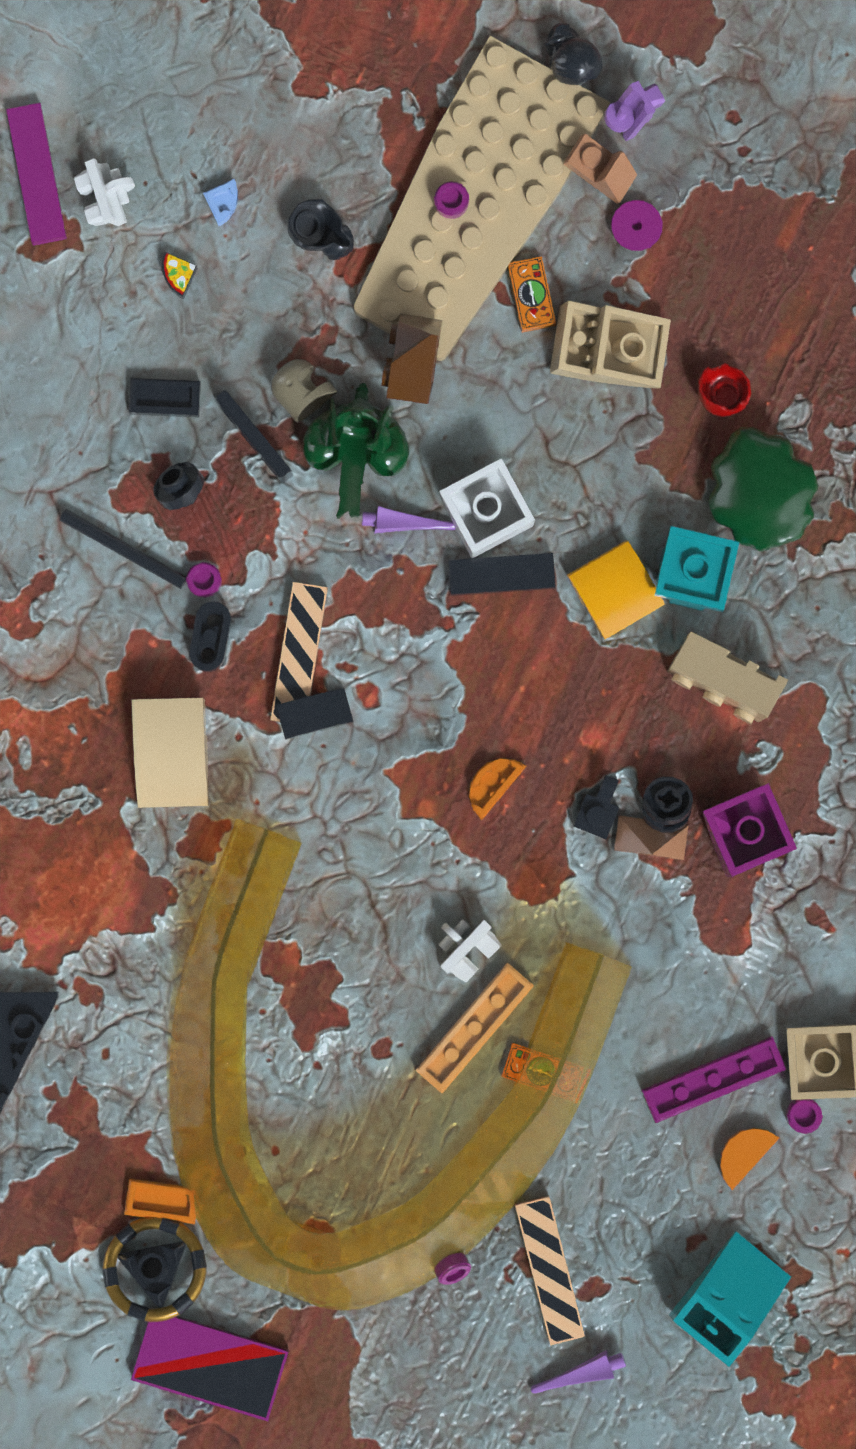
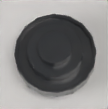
M189 462L177 463L166 469L156 480L153 488L154 496L163 508L168 510L189 506L196 501L204 485V477L194 464Z

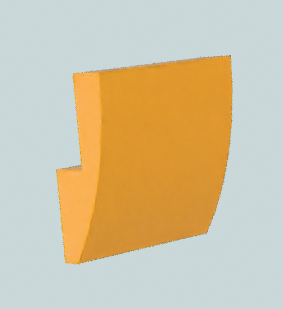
M627 540L567 574L582 605L586 607L601 637L604 639L609 638L665 605L661 597L654 596L656 587Z

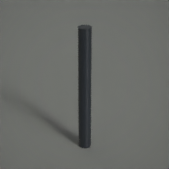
M65 509L59 521L179 589H182L186 583L187 576L70 510Z

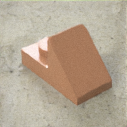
M587 134L579 137L563 165L616 204L621 202L637 176L636 171L624 152L619 151L612 154Z

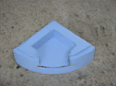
M235 179L203 193L218 227L231 218L237 207L238 189Z

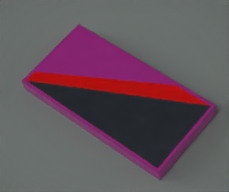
M176 1316L165 1321L148 1322L131 1380L268 1421L289 1350Z

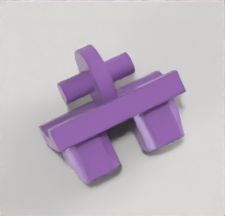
M639 81L634 82L628 86L617 102H613L607 107L604 113L605 123L611 130L623 132V138L625 141H628L637 135L645 123L649 122L656 111L655 109L661 107L665 99L655 83L642 88Z

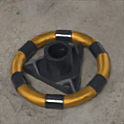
M143 1217L128 1223L115 1234L106 1250L102 1272L107 1293L121 1311L130 1317L144 1322H160L181 1315L195 1302L205 1282L207 1265L205 1253L199 1239L186 1225L167 1218ZM159 1229L177 1235L182 1239L180 1242L120 1253L125 1244L138 1233L145 1230ZM187 1245L193 1268L191 1283L186 1292L171 1305L164 1307ZM117 1258L158 1308H149L132 1302L124 1295L119 1287L116 1269Z

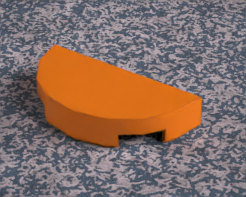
M498 759L487 762L476 772L470 783L469 799L473 811L481 821L526 768L524 764L513 759Z
M751 1128L740 1130L727 1140L721 1150L720 1168L722 1178L731 1190L740 1183L777 1142L778 1136L766 1129Z

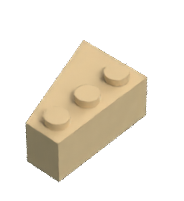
M693 632L687 635L667 671L674 675L671 680L676 684L689 690L692 686L704 692L702 697L705 700L721 707L722 703L735 709L734 716L749 724H752L753 720L759 723L768 718L788 682V679L780 675L777 679L759 670L760 666L750 660L746 663L730 654L729 650Z

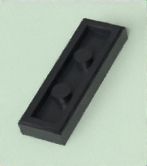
M226 390L222 391L216 396L218 407L281 483L288 481L293 476L292 470Z
M553 553L448 560L451 596L556 588Z

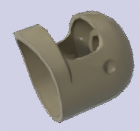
M304 359L292 360L283 365L276 372L271 382L272 394L296 422L309 417L338 392L330 382H325L316 387L311 381V374L315 367Z

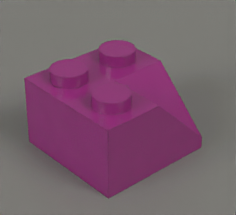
M769 783L702 811L712 845L727 878L797 849Z

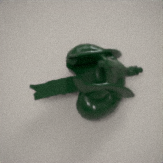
M365 383L359 384V387L356 388L355 400L336 406L334 400L329 399L328 410L311 422L302 441L303 456L312 468L327 471L342 461L337 519L341 518L348 511L351 518L359 517L361 485L364 483L363 476L366 464L379 476H395L406 466L409 456V444L405 432L398 422L392 418L394 407L389 404L384 410H381L368 402L369 389Z

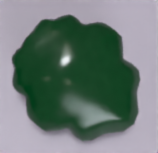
M740 427L730 435L723 451L713 459L710 467L712 476L716 481V486L708 498V503L715 522L732 529L734 540L740 542L739 544L751 546L760 552L801 539L805 528L814 518V511L810 503L819 486L812 464L794 456L793 446L786 437L770 435L755 427Z

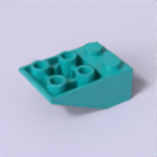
M735 1231L672 1309L669 1316L678 1326L730 1367L753 1338L791 1279V1276Z

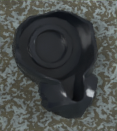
M558 23L553 26L544 40V45L548 55L551 57L550 68L555 78L560 83L568 85H581L588 80L596 79L603 67L602 56L597 47L587 39L580 38L578 33L567 23Z
M308 199L299 203L294 208L288 219L287 227L288 234L296 246L307 251H322L330 260H339L348 256L353 251L354 238L351 230L346 224H342V219L338 213L323 199Z

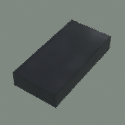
M131 378L129 414L199 418L201 382Z

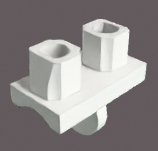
M94 158L85 162L87 169L76 175L74 181L80 194L87 196L95 193L97 202L86 206L84 210L88 223L94 226L107 223L120 226L127 223L122 205L129 203L127 192L135 187L133 178H122L119 168L110 170L109 164L97 163V160Z
M463 919L454 929L446 922L441 928L448 935L438 945L445 952L455 942L459 945L440 965L447 974L451 971L456 977L467 982L479 969L465 955L476 946L489 959L502 946L496 936L490 931L492 927L485 920L465 940L461 936L470 926Z

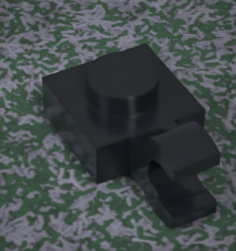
M605 775L597 796L585 795L573 827L607 840L619 810L618 806L610 803L618 785V779Z

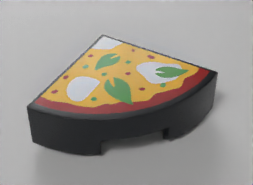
M165 252L162 260V271L165 281L174 294L184 299L198 269L197 265Z

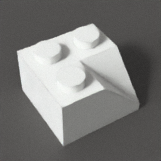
M502 458L439 491L454 527L471 558L490 550L534 525L535 519Z

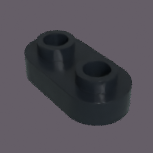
M207 602L196 613L189 656L192 664L203 672H213L219 669L224 663L232 618L226 606L219 602ZM213 614L219 615L221 618L220 624L215 627L208 624V618ZM205 649H212L214 651V658L212 660L205 661L202 659V652Z

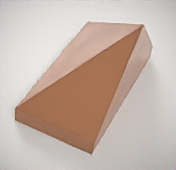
M618 816L614 851L684 860L689 825H685L682 829L672 833H662L652 829L644 819Z

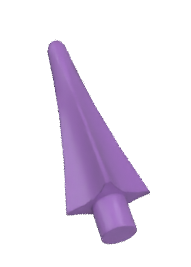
M378 506L376 513L362 512V526H374V533L409 530H456L453 522L424 518Z
M607 1350L560 1375L533 1385L531 1392L536 1394L573 1384L614 1379V1370L626 1367L624 1356L622 1353L609 1357Z

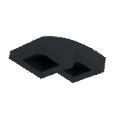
M344 688L276 705L285 740L354 722Z

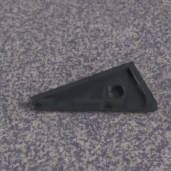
M0 992V1114L59 998V992Z

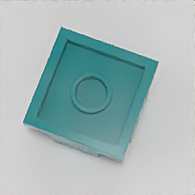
M670 526L657 572L654 596L669 599L670 604L703 611L705 608L723 612L740 542Z

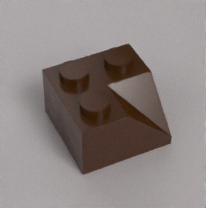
M401 314L398 324L392 323L389 344L395 345L393 358L387 357L381 386L388 387L386 398L429 404L433 388L442 320Z

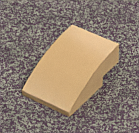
M567 301L559 307L550 374L608 384L659 389L662 383L671 320L607 305L600 308Z
M205 699L132 700L134 765L138 808L209 806Z
M856 1023L787 1028L791 1100L856 1097Z

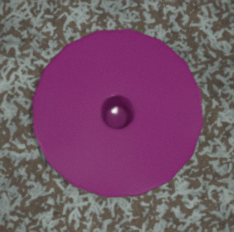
M632 200L622 204L615 211L611 221V231L615 240L622 247L631 251H642L651 248L658 241L662 233L663 221L660 213L652 204L641 200Z

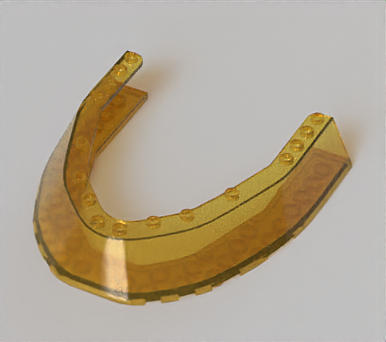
M236 819L186 954L175 1003L171 1034L169 1085L172 1138L177 1169L182 1186L186 1189L187 1194L185 1195L189 1205L191 1203L196 1220L217 1255L234 1272L249 1281L318 1307L332 1310H353L369 1307L408 1293L436 1278L434 1269L442 1259L455 1253H464L465 1255L469 1253L499 1223L529 1188L555 1151L582 1101L632 967L589 949L565 942L512 1089L468 1143L422 1191L404 1204L335 1233L323 1231L290 1218L280 1204L253 1146L249 1128L247 1102V989L302 843L266 828Z

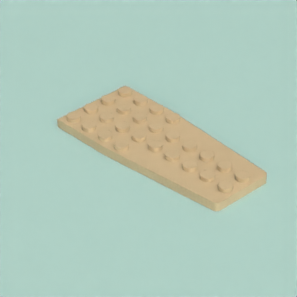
M490 36L435 131L354 304L355 314L389 334L392 323L398 324L401 314L442 320L437 360H444L508 269L509 263L513 262L561 192L572 170L563 165L564 161L581 135L587 134L592 138L610 102L580 85L560 83L550 68ZM450 181L462 184L469 194L467 211L461 217L455 219L441 216L434 205L436 190L443 183Z

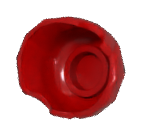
M723 363L718 367H706L698 380V395L706 411L716 416H731L745 409L749 403L752 394L750 380L742 370L729 366L727 363Z

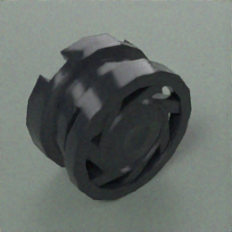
M660 777L653 780L647 786L643 796L642 816L645 822L652 829L662 833H672L682 829L689 820L693 805V795L690 788L682 780L674 777Z

